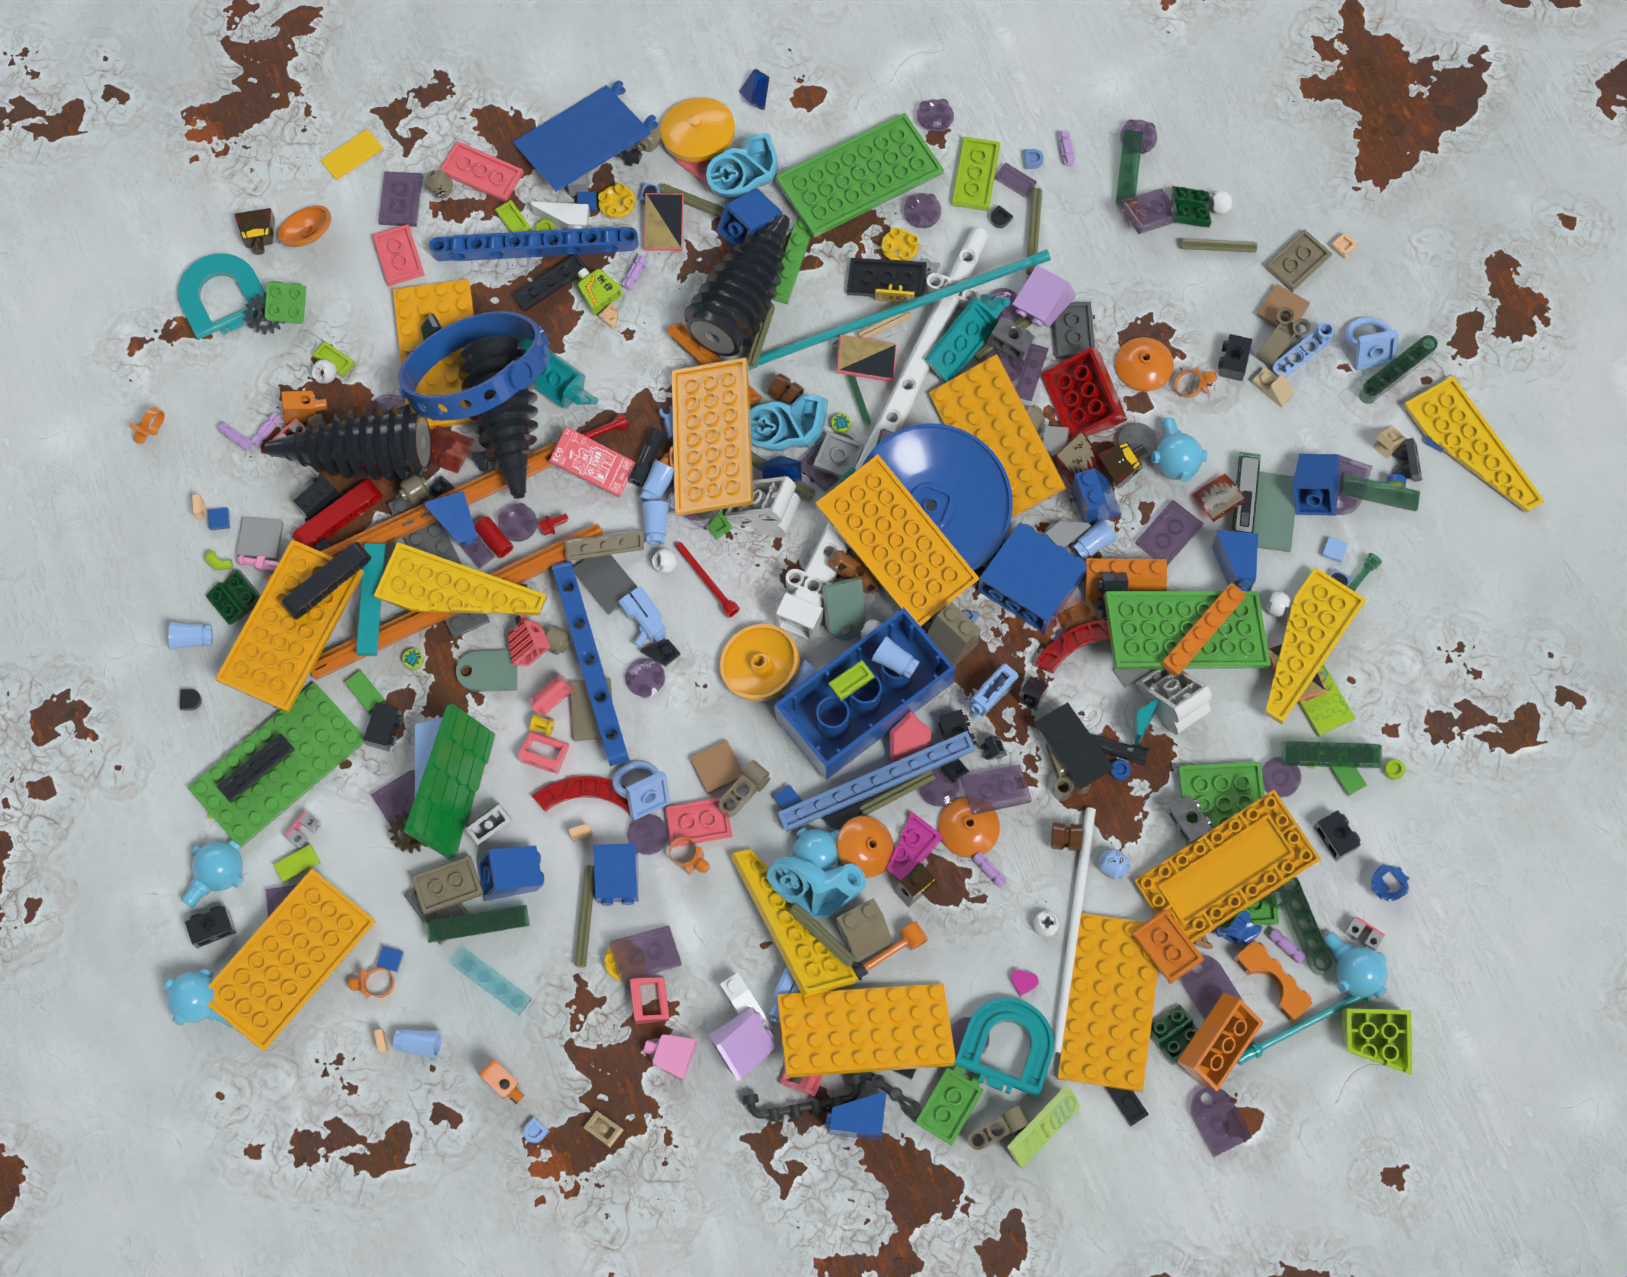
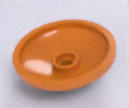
M320 205L298 210L282 223L278 231V238L283 245L288 247H302L312 244L328 230L332 219L331 213L326 207Z
M1138 337L1126 342L1119 349L1115 360V369L1120 380L1129 388L1141 392L1154 391L1164 386L1169 381L1174 367L1173 357L1169 349L1160 341L1149 337ZM1143 357H1148L1149 360L1146 361Z
M962 797L952 801L944 808L939 818L938 832L943 835L941 841L949 851L961 857L973 858L977 853L982 852L985 854L993 848L999 837L1000 822L996 811L984 800L975 797ZM972 821L974 825L969 827L966 825V822Z
M858 816L848 820L839 830L836 839V850L842 865L850 863L857 865L863 871L865 878H871L880 875L887 869L894 853V843L889 830L881 821L870 816ZM870 841L873 843V848L869 845Z

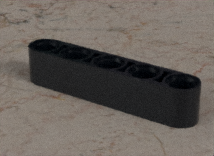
M359 542L350 544L289 593L281 601L282 607L294 620L301 618L366 566L371 560V555Z

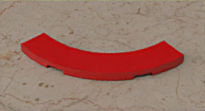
M1105 620L1091 621L1064 632L1057 640L1043 650L1035 662V667L1054 674L1060 663L1077 649L1095 642L1110 641L1108 622Z
M570 777L566 780L551 783L532 795V798L545 812L571 799L597 798L617 805L630 815L628 799L616 793L612 784L613 780L603 777Z

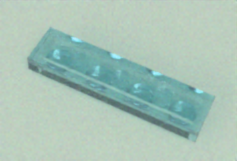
M466 949L452 965L518 1016H520L532 1000L530 996Z

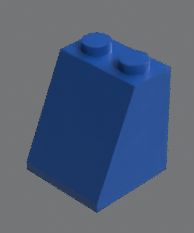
M756 188L726 204L716 231L734 248L737 244L743 243L747 237L755 236L759 230H764L769 223L777 216H780V214H783V212Z
M1299 454L1292 485L1296 515L1336 516L1341 471L1339 454Z
M1094 468L1075 474L1071 494L1082 522L1092 525L1100 518L1105 521L1122 515L1108 478Z
M464 491L424 502L427 511L458 545L462 544L463 547L475 544L474 540L478 537Z
M1218 530L1212 544V549L1227 585L1229 586L1232 582L1242 591H1251L1257 574L1258 534Z
M636 844L593 845L597 903H601L602 906H611L613 902H622V905H633L634 902H639V862Z
M536 845L489 849L477 861L480 883L484 893L483 901L535 892L543 886L544 874L540 870L541 855L537 852Z
M881 1092L832 1107V1113H827L826 1129H830V1135L881 1141L887 1093Z

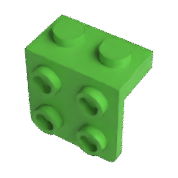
M280 281L267 282L265 319L267 321L302 324L305 315L306 286L299 283L284 284Z

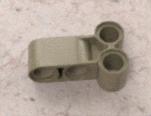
M1283 307L1278 311L1276 317L1278 326L1256 355L1272 367L1295 338L1305 339L1310 332L1309 321L1304 318L1295 320L1294 311L1289 307ZM1288 314L1291 319L1285 322L1280 319V316ZM1298 325H1303L1306 327L1307 330L1303 333H1299L1296 330V327Z
M1046 744V750L1057 777L1053 789L1054 797L1057 800L1065 801L1069 799L1073 790L1080 795L1088 793L1091 784L1079 790ZM1065 786L1068 791L1065 793L1060 792L1058 787Z
M754 759L744 768L741 777L721 797L719 806L721 813L725 817L735 816L757 791L760 792L770 781V773ZM740 787H746L748 792L740 795L737 793V790ZM732 802L734 807L731 810H726L723 807L724 804Z
M1019 1105L1004 1112L1001 1117L970 1133L968 1143L971 1148L979 1151L985 1150L1013 1134L1020 1133L1029 1124L1022 1107ZM997 1124L1003 1127V1133L1000 1136H994L992 1132L993 1127ZM981 1134L984 1137V1143L977 1147L973 1139L976 1135Z

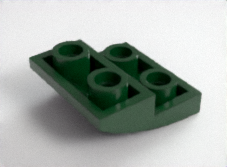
M1172 186L1171 209L1173 222L1209 228L1212 221L1209 213L1211 201L1208 191Z
M237 569L223 583L219 582L206 595L207 599L229 625L250 612L261 596L241 570Z
M1178 1005L1151 1024L1150 1036L1173 1066L1178 1063V1059L1199 1029L1194 1025L1193 1019L1184 1008Z

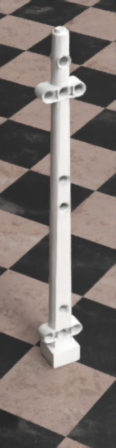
M983 228L971 229L948 277L939 273L928 275L926 280L927 294L970 279L988 239V235ZM975 287L936 301L855 466L856 470L861 468L863 462L875 446L889 435L903 428L930 368L929 364L924 360L925 357L946 333L956 308L965 309L971 302V300L966 299L967 297L979 299V291ZM910 386L911 389L906 390L903 387ZM893 418L896 422H889L888 419ZM828 522L805 571L791 569L786 574V587L793 595L785 593L776 612L777 627L811 642H814L823 622L822 606L824 605L822 586L832 584L837 575V572L828 566L830 557L826 556L825 553L843 550L846 554L849 548L848 544L830 522ZM840 563L835 568L839 570L842 563ZM793 578H797L800 580L798 583L795 584L790 582V580ZM810 586L818 587L816 591H811L808 588Z

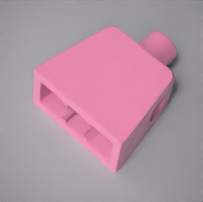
M662 1035L659 1044L647 1040L644 1053L654 1056L653 1066L684 1081L697 1042L691 1038Z

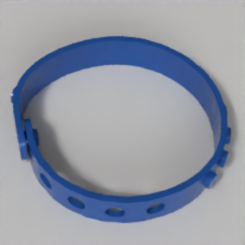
M494 311L464 318L438 330L421 342L408 355L398 374L401 386L399 392L403 399L407 398L410 406L417 414L428 419L439 421L459 420L481 414L505 402L519 390L526 389L539 377L549 362V340L540 325L537 326L532 319L519 313ZM499 335L519 336L533 341L529 350L519 360H513L498 374L473 388L454 394L436 396L415 392L421 379L433 366L446 356L473 341ZM487 390H494L495 395L492 399L487 400L484 398ZM462 400H468L472 406L470 408H463L459 403ZM438 404L445 406L448 412L442 411Z

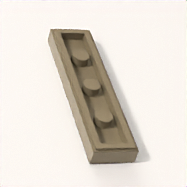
M638 529L564 540L565 560L571 561L644 550L643 530Z

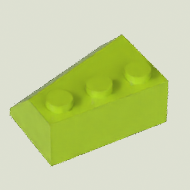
M1342 1009V1033L1347 1052L1412 1075L1411 1010Z

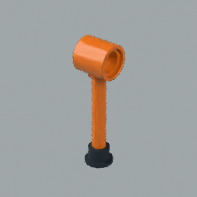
M917 921L900 931L901 940L866 963H860L856 967L852 966L860 981L862 977L868 974L870 969L905 946H908L912 951L928 940V937Z

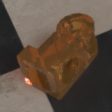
M1090 599L1074 605L1056 616L1063 631H1068L1078 625L1097 620V614Z

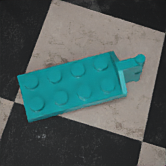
M982 294L981 300L973 298L925 357L924 360L944 384L961 373L989 338L998 323V315L1005 306L1010 305L1009 299L988 294Z
M517 336V339L521 342L522 349L528 351L533 341ZM549 349V362L545 370L535 380V388L563 409H567L573 402L576 405L598 404L599 399L584 389L586 376Z

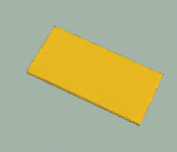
M367 128L320 161L337 181L384 148Z

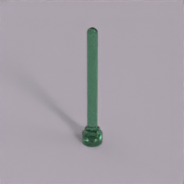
M839 340L832 344L835 353H838ZM847 375L863 423L869 426L871 419L856 377Z
M1369 553L1364 559V567L1348 588L1355 591L1370 571L1378 569L1382 560L1377 555Z

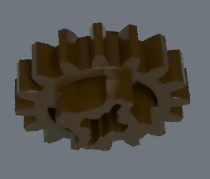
M402 810L403 816L400 817L396 814L397 821L390 822L394 826V829H389V833L394 834L390 840L397 841L394 846L396 848L402 846V852L409 849V853L413 854L414 849H416L420 853L421 846L426 848L428 846L421 842L411 845L416 839L404 832L406 823H402L408 819L410 812L407 814L405 810ZM398 830H400L404 835L402 839L403 841H401L398 836Z

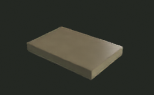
M1304 229L1265 264L1264 268L1293 292L1332 256V253Z
M606 678L612 699L611 678ZM585 680L570 681L571 686L575 689L571 692L574 742L602 739ZM598 696L596 701L603 702L606 697ZM615 733L608 734L606 738H615Z
M471 855L411 876L424 916L484 895Z

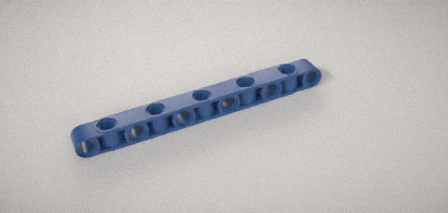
M632 227L436 237L429 243L432 256L436 261H473L567 256L574 254H605L634 251L639 246L637 231Z
M565 561L551 565L609 765L614 766L630 761L572 562ZM568 586L573 587V590L570 592L564 591ZM577 623H584L582 628H575ZM588 659L595 660L592 665L585 664ZM598 696L606 697L603 702L596 701ZM610 733L617 734L616 738L612 740L606 737Z

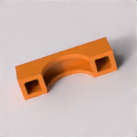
M1254 940L1233 960L1247 976L1251 974H1264L1276 982L1280 991L1277 1009L1292 1023L1313 1004L1311 1002L1312 998L1305 990H1300L1296 985L1297 981L1292 975H1287L1281 969L1282 965L1277 959H1272L1268 955L1267 948L1261 942L1257 943Z

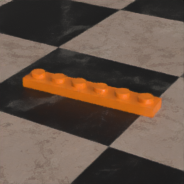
M682 323L670 325L667 332L672 336L673 340L680 343L689 354L699 360L701 365L722 362L715 353L699 345L690 336L687 328ZM749 385V401L751 406L759 403L762 396Z
M1231 582L1160 665L1174 677H1177L1247 595Z

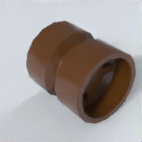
M782 373L776 376L768 389L770 396L776 400L781 399V402L790 405L804 393L802 386L796 382L791 383V379Z
M1053 822L1051 849L1063 850L1064 847H1067L1069 851H1081L1082 825L1070 824L1067 827L1065 823Z

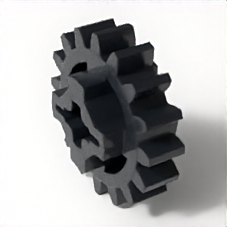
M266 292L264 297H261L258 293L256 300L251 297L250 301L252 304L245 305L249 309V311H244L245 315H249L245 321L252 323L249 327L250 329L257 328L256 333L263 330L264 335H266L267 331L270 330L274 334V328L281 329L279 323L285 324V322L267 321L265 317L261 318V310L265 311V305H262L260 302L266 301ZM253 308L257 310V317L255 319L252 316ZM262 322H268L271 326L265 327L259 324H261Z

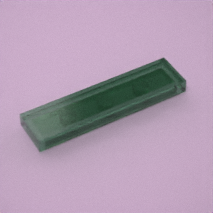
M1124 130L1115 204L1127 205L1135 201L1143 132Z
M1348 474L1342 476L1341 495L1415 512L1418 510L1420 491Z

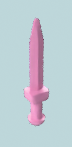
M244 554L239 555L237 558V563L240 566H243V564L255 566L256 570L264 572V569L275 571L279 562L267 560L265 556L261 555L257 556L256 559L245 557Z

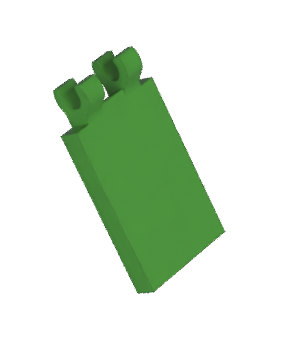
M955 1066L954 1070L947 1067L915 1122L916 1125L951 1146L984 1091L983 1088L979 1087L981 1084L978 1082L980 1075L976 1073L974 1078L971 1079L962 1073L964 1068Z

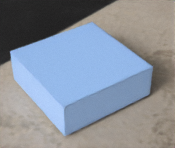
M1328 537L1322 557L1341 563L1348 543Z

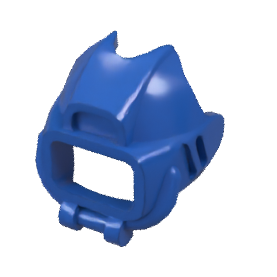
M1383 864L1373 874L1371 889L1380 900L1395 901L1408 893L1409 885L1407 881L1410 878L1401 871V867L1396 869L1393 866ZM1388 872H1391L1403 886L1397 892H1393L1382 879Z
M1243 911L1229 927H1218L1216 936L1223 937L1235 944L1248 945L1259 936L1263 926L1253 925L1250 922V913Z

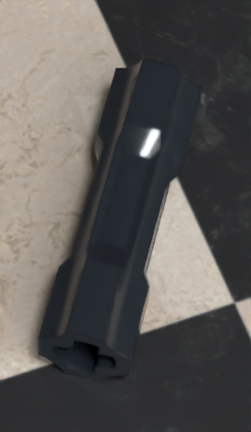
M652 428L642 453L628 479L631 484L643 487L652 464L667 437L664 431L658 428Z
M1090 733L1104 754L1145 766L1149 748L1121 743Z

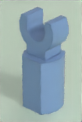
M669 406V414H664L662 409H659L661 419L664 420L663 424L668 440L672 442L673 407Z

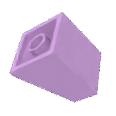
M1036 265L1012 305L1016 310L1015 313L1020 317L1025 318L1027 316L1037 326L1041 327L1044 325L1049 328L1073 301L1076 294L1068 281Z
M751 1008L708 1035L724 1064L737 1081L742 1079L776 1048L773 1043L775 1040L774 1035L770 1029L765 1030L762 1025L765 1022L759 1011L755 1013Z

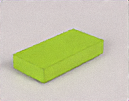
M511 200L495 209L496 214L510 232L532 231L528 222Z
M326 341L312 354L313 358L317 361L323 359L331 361L336 367V374L342 378L355 365L352 359Z
M861 660L829 682L828 685L839 700L842 701L874 679V675Z
M309 844L273 865L282 882L286 883L321 862L312 845Z

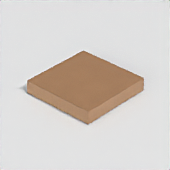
M1276 284L1257 316L1277 327L1276 317L1281 308H1291L1294 311V319L1297 320L1303 316L1310 302ZM1282 314L1280 319L1287 322L1291 317L1288 314Z
M727 740L690 757L707 794L737 781L743 772Z

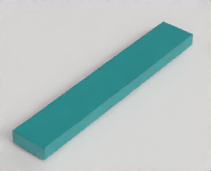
M365 543L364 549L371 555V560L363 567L364 575L361 586L356 654L357 656H377L381 600L376 599L374 594L384 574L385 544Z

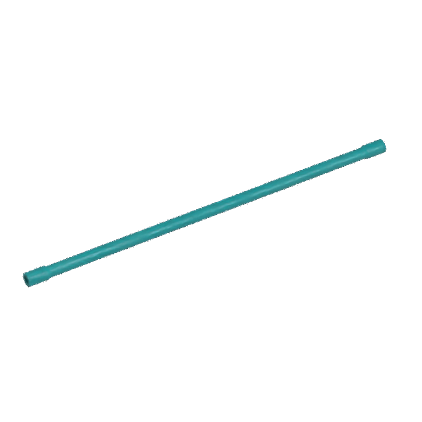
M1046 249L1025 259L761 354L755 367L748 366V371L757 368L759 365L834 339L840 335L853 332L1028 267L1051 260L1049 252Z

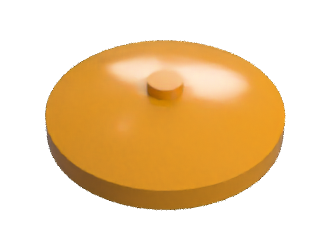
M707 97L690 98L676 104L666 113L660 127L662 142L666 150L672 156L687 162L707 161L722 154L731 145L736 131L734 117L730 109L720 101Z
M771 624L752 625L736 633L726 644L720 659L721 676L729 690L739 698L753 702L770 700L782 694L791 686L800 667L799 650L792 637L782 628Z

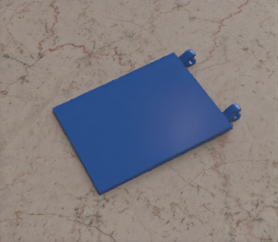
M616 81L611 88L607 85L513 142L514 146L555 192L651 134V129H656L659 126L658 122L655 121L657 118L654 115H649L642 123L619 99L617 95H622L626 92L622 81Z

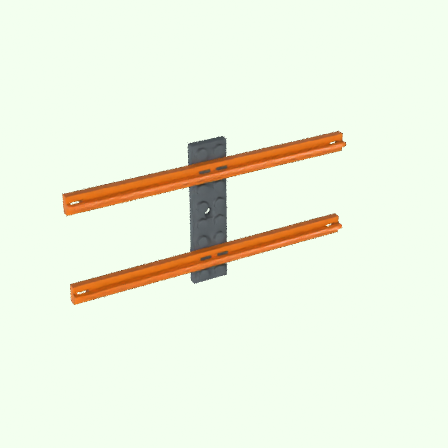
M556 442L534 451V455L528 458L527 466L530 468L527 470V478L555 466L549 462L550 458L546 459V457L553 454L557 445ZM496 469L432 500L464 491L469 506L508 488L503 480L502 472ZM428 495L415 504H411L407 500L403 501L401 497L388 503L394 515L393 518L320 551L335 557L354 542H359L365 548V543L386 545L404 536L408 546L462 565L446 531L425 508L424 502L431 501ZM597 523L489 575L519 585L552 569L551 565L565 562L564 540L596 536L598 534L603 535V530ZM273 574L267 576L268 582ZM411 611L380 626L378 651L445 620L454 639L489 623L490 620L487 614ZM358 637L320 654L311 671L314 679L319 680L367 657L357 656L356 654ZM326 664V666H324V667H322V668H320V669L315 670L316 668H318V667H320V666Z

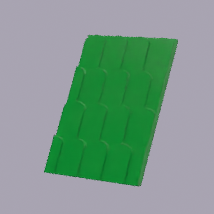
M454 704L446 706L443 717L415 724V800L404 829L405 833L447 859L453 858L459 850L464 826L468 824L475 793L479 790L485 764H488L495 738L494 732Z

